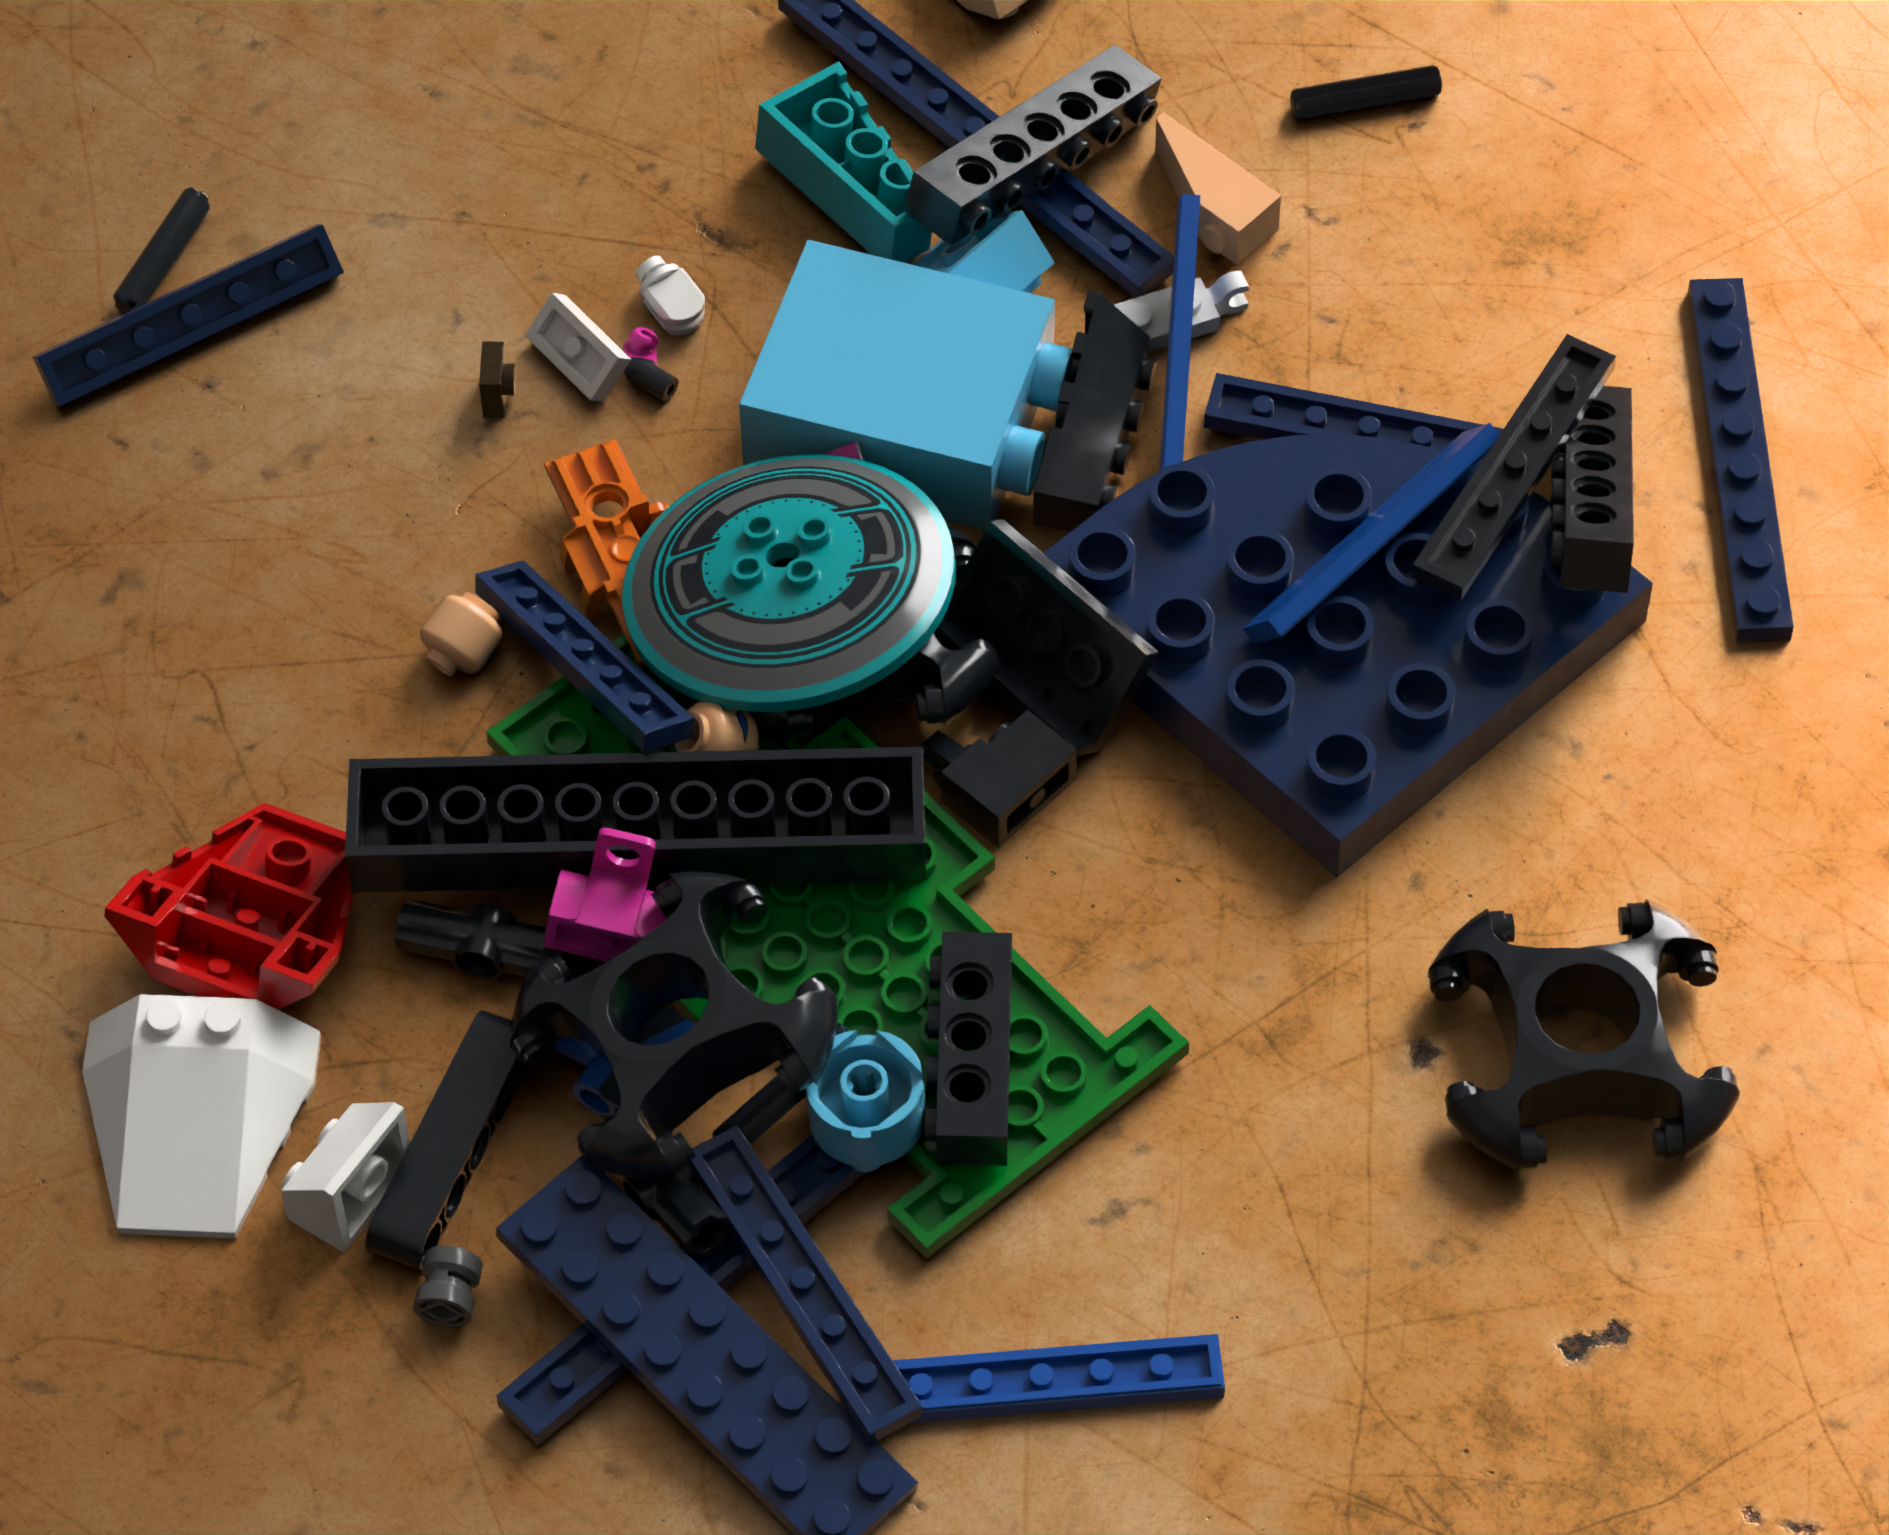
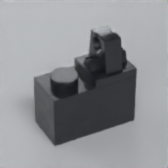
M1028 710L1012 724L1010 722L1002 724L993 733L989 743L979 738L972 745L968 744L966 747H963L939 730L922 743L924 750L923 762L935 772L933 780L941 788V802L998 848L1076 780L1077 748Z

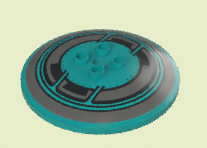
M825 454L781 456L756 461L719 474L696 486L666 508L650 525L632 553L623 581V613L631 641L639 656L649 669L677 691L696 700L718 704L733 710L751 712L798 710L823 705L862 691L881 681L912 658L930 639L948 609L956 579V559L949 529L937 506L922 490L901 475L882 466L844 456ZM794 558L786 567L772 566L780 559Z

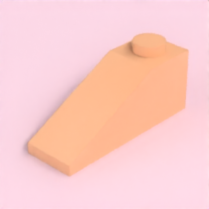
M1164 112L1156 118L1155 153L1178 199L1182 197V194L1200 195L1198 238L1202 240L1209 250L1217 254L1221 253L1238 265L1279 229L1281 195Z

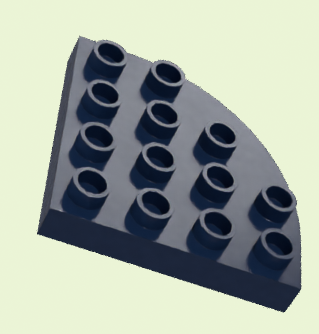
M1341 434L1293 435L1250 441L1214 450L1161 469L1155 475L1134 485L1103 506L1045 551L1044 554L1159 652L1132 702L1337 878L1646 622L1653 582L1631 565L1628 593L1560 587V566L1550 565L1552 539L1550 538L1551 502L1533 491L1461 601L1411 578L1413 563L1480 465L1476 463L1283 637L1261 644H1254L1242 628L1441 451L1419 444L1386 438Z

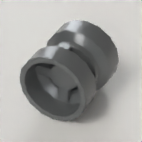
M436 1246L427 1250L422 1267V1274L426 1280L425 1284L417 1288L413 1305L415 1314L429 1323L444 1327H459L468 1324L471 1321L475 1303L471 1290L479 1285L483 1269L481 1259L470 1251L454 1246Z

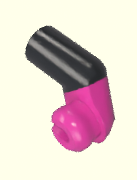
M644 327L635 328L630 332L629 340L624 343L622 350L631 359L624 373L632 383L666 402L675 394L679 380L657 367V351L655 348L658 345V337L655 332Z

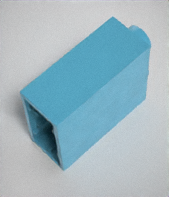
M807 240L739 403L743 465L781 456L826 454L832 450L858 442L864 461L889 469L915 484L937 506L944 520L986 530L990 521L996 520L1006 491L1030 496L1044 455L1046 436L1044 432L1030 429L1038 407L1057 412L1063 381L1069 382L1073 358L1072 348L1054 344L1055 299Z

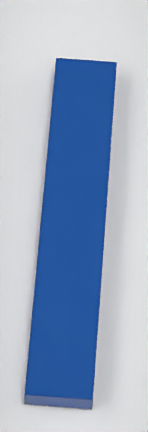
M1182 194L1178 201L1160 470L1183 462L1200 195Z
M1488 423L1462 432L1242 629L1254 644H1261L1283 637L1481 460L1499 436L1492 424Z
M1218 1334L893 1360L923 1406L922 1416L910 1423L1222 1398L1225 1394Z

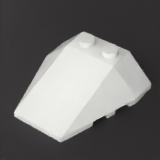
M140 994L90 1021L82 1074L118 1234L237 1238L268 1178L267 1170L280 1146L284 1147L291 1134L290 1126L303 1101H308L315 1088L321 1043V1033L319 1030L257 999Z

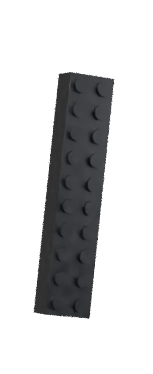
M923 747L349 759L345 859L351 892L555 889L561 869L587 876L590 875L597 836L601 828L628 832L648 837L655 841L656 845L647 886H658L670 878L669 873L679 872L726 874L754 884L926 880ZM618 845L609 848L612 854L622 859L632 860L640 857L636 851L626 846Z

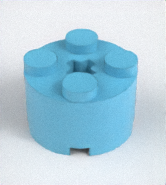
M857 1030L836 1035L827 1065L817 1085L813 1082L805 1088L810 1130L817 1144L829 1156L842 1163L851 1165L856 1171L872 1172L881 1165L890 1163L906 1154L916 1144L925 1129L926 1102L921 1064L913 1049L902 1039L891 1033L877 1031V1035H858Z

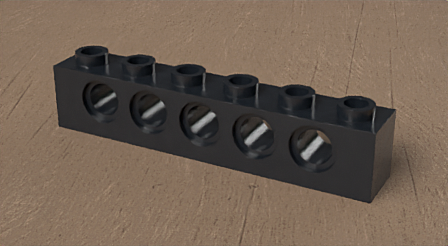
M1113 45L916 169L912 175L903 211L950 246L969 234L975 235L979 233L990 220L1004 211L1006 213L1013 211L1024 198L1033 192L1047 189L1058 176L1071 168L1078 169L1086 162L1089 156L1101 148L1112 147L1123 134L1135 126L1142 127L1147 124L1158 107V102L1155 99L1162 78L1117 45Z
M1603 386L1552 462L1550 565L1560 566V587L1628 593L1634 547L1632 388Z

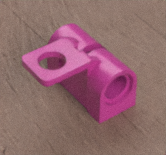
M601 828L597 836L590 875L587 876L562 869L560 871L548 915L543 947L607 962L625 952L660 926L667 918L651 896L655 891L646 890L656 845L655 841L651 838L628 832ZM618 845L626 846L636 851L640 857L632 860L622 859L612 854L609 848Z

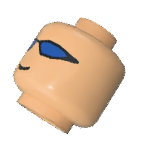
M701 701L687 710L694 718V736L674 743L677 752L758 750L759 735L756 722L749 712L728 709L718 704Z

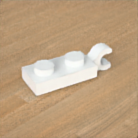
M1233 271L1221 276L1208 289L1205 288L1200 277L1195 279L1191 339L1220 330L1221 315L1238 313L1249 307V303L1244 295V292L1249 291V286L1241 271ZM1172 286L1114 305L1150 336L1149 352L1168 346Z

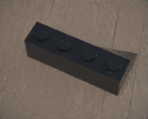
M1091 290L1087 292L1083 307L1085 312V333H1076L1072 348L1073 358L1069 382L1063 381L1056 413V428L1050 429L1034 489L1033 524L1070 532L1103 506L1117 498L1118 486L1113 485L1116 474L1125 475L1131 454V443H1126L1129 432L1138 433L1140 429L1144 401H1139L1142 390L1151 391L1157 368V360L1149 358L1150 336L1103 295Z

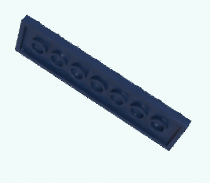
M583 1155L496 1227V1237L794 1535H869L917 1491L918 1481L877 1441L869 1444L851 1415L603 1171L589 1166Z

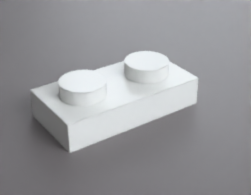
M552 293L525 334L591 401L603 402L631 360L564 294Z

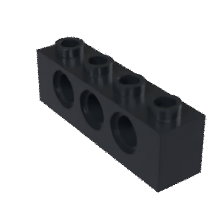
M942 932V954H930L929 989H940V1004L928 1005V1039H939L938 1055H927L926 1090H937V1106H925L924 1139L925 1142H936V1164L1007 1166L1012 933ZM966 994H974L979 996L980 998L976 1000H964L960 998V996ZM971 1044L979 1048L973 1051H964L958 1047ZM963 1095H971L977 1097L978 1100L966 1103L958 1101L956 1098Z

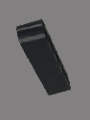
M480 1010L476 1014L372 1217L365 1241V1247L368 1252L422 1270L426 1251L440 1245L528 1070V1067L519 1061L510 1047L512 1020L484 1010Z

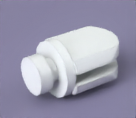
M653 256L644 261L636 270L635 275L642 284L639 292L644 299L643 303L670 335L683 336L694 332L701 326L705 317V295L683 268H679L677 264H666L661 256Z

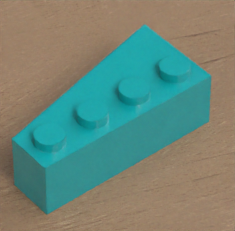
M839 61L759 104L755 149L871 255L906 263L930 249L932 232L903 211L913 171L906 160L899 159L891 148L892 139L884 127L876 126L867 112V102L859 91L854 92L847 82V72Z

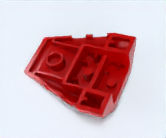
M264 802L212 831V840L194 851L186 846L173 853L172 863L153 874L148 869H144L132 876L105 907L104 917L153 980L197 997L257 999L275 1009L282 1008L311 995L339 961L354 893L351 892L345 859L346 832Z

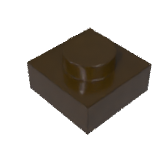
M482 341L479 388L483 417H505L506 396H515L516 364L506 363L504 342Z

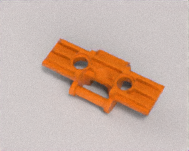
M616 439L546 462L544 466L573 526V529L562 537L559 558L566 573L571 574L577 571L583 583L580 597L581 605L588 619H594L600 615V604L608 600L640 667L646 664L636 651L625 622L622 605L623 581L626 568L640 538L669 506L663 502L649 505L645 493L642 494ZM604 501H613L622 506L621 512L611 518L599 517L592 510L597 504Z

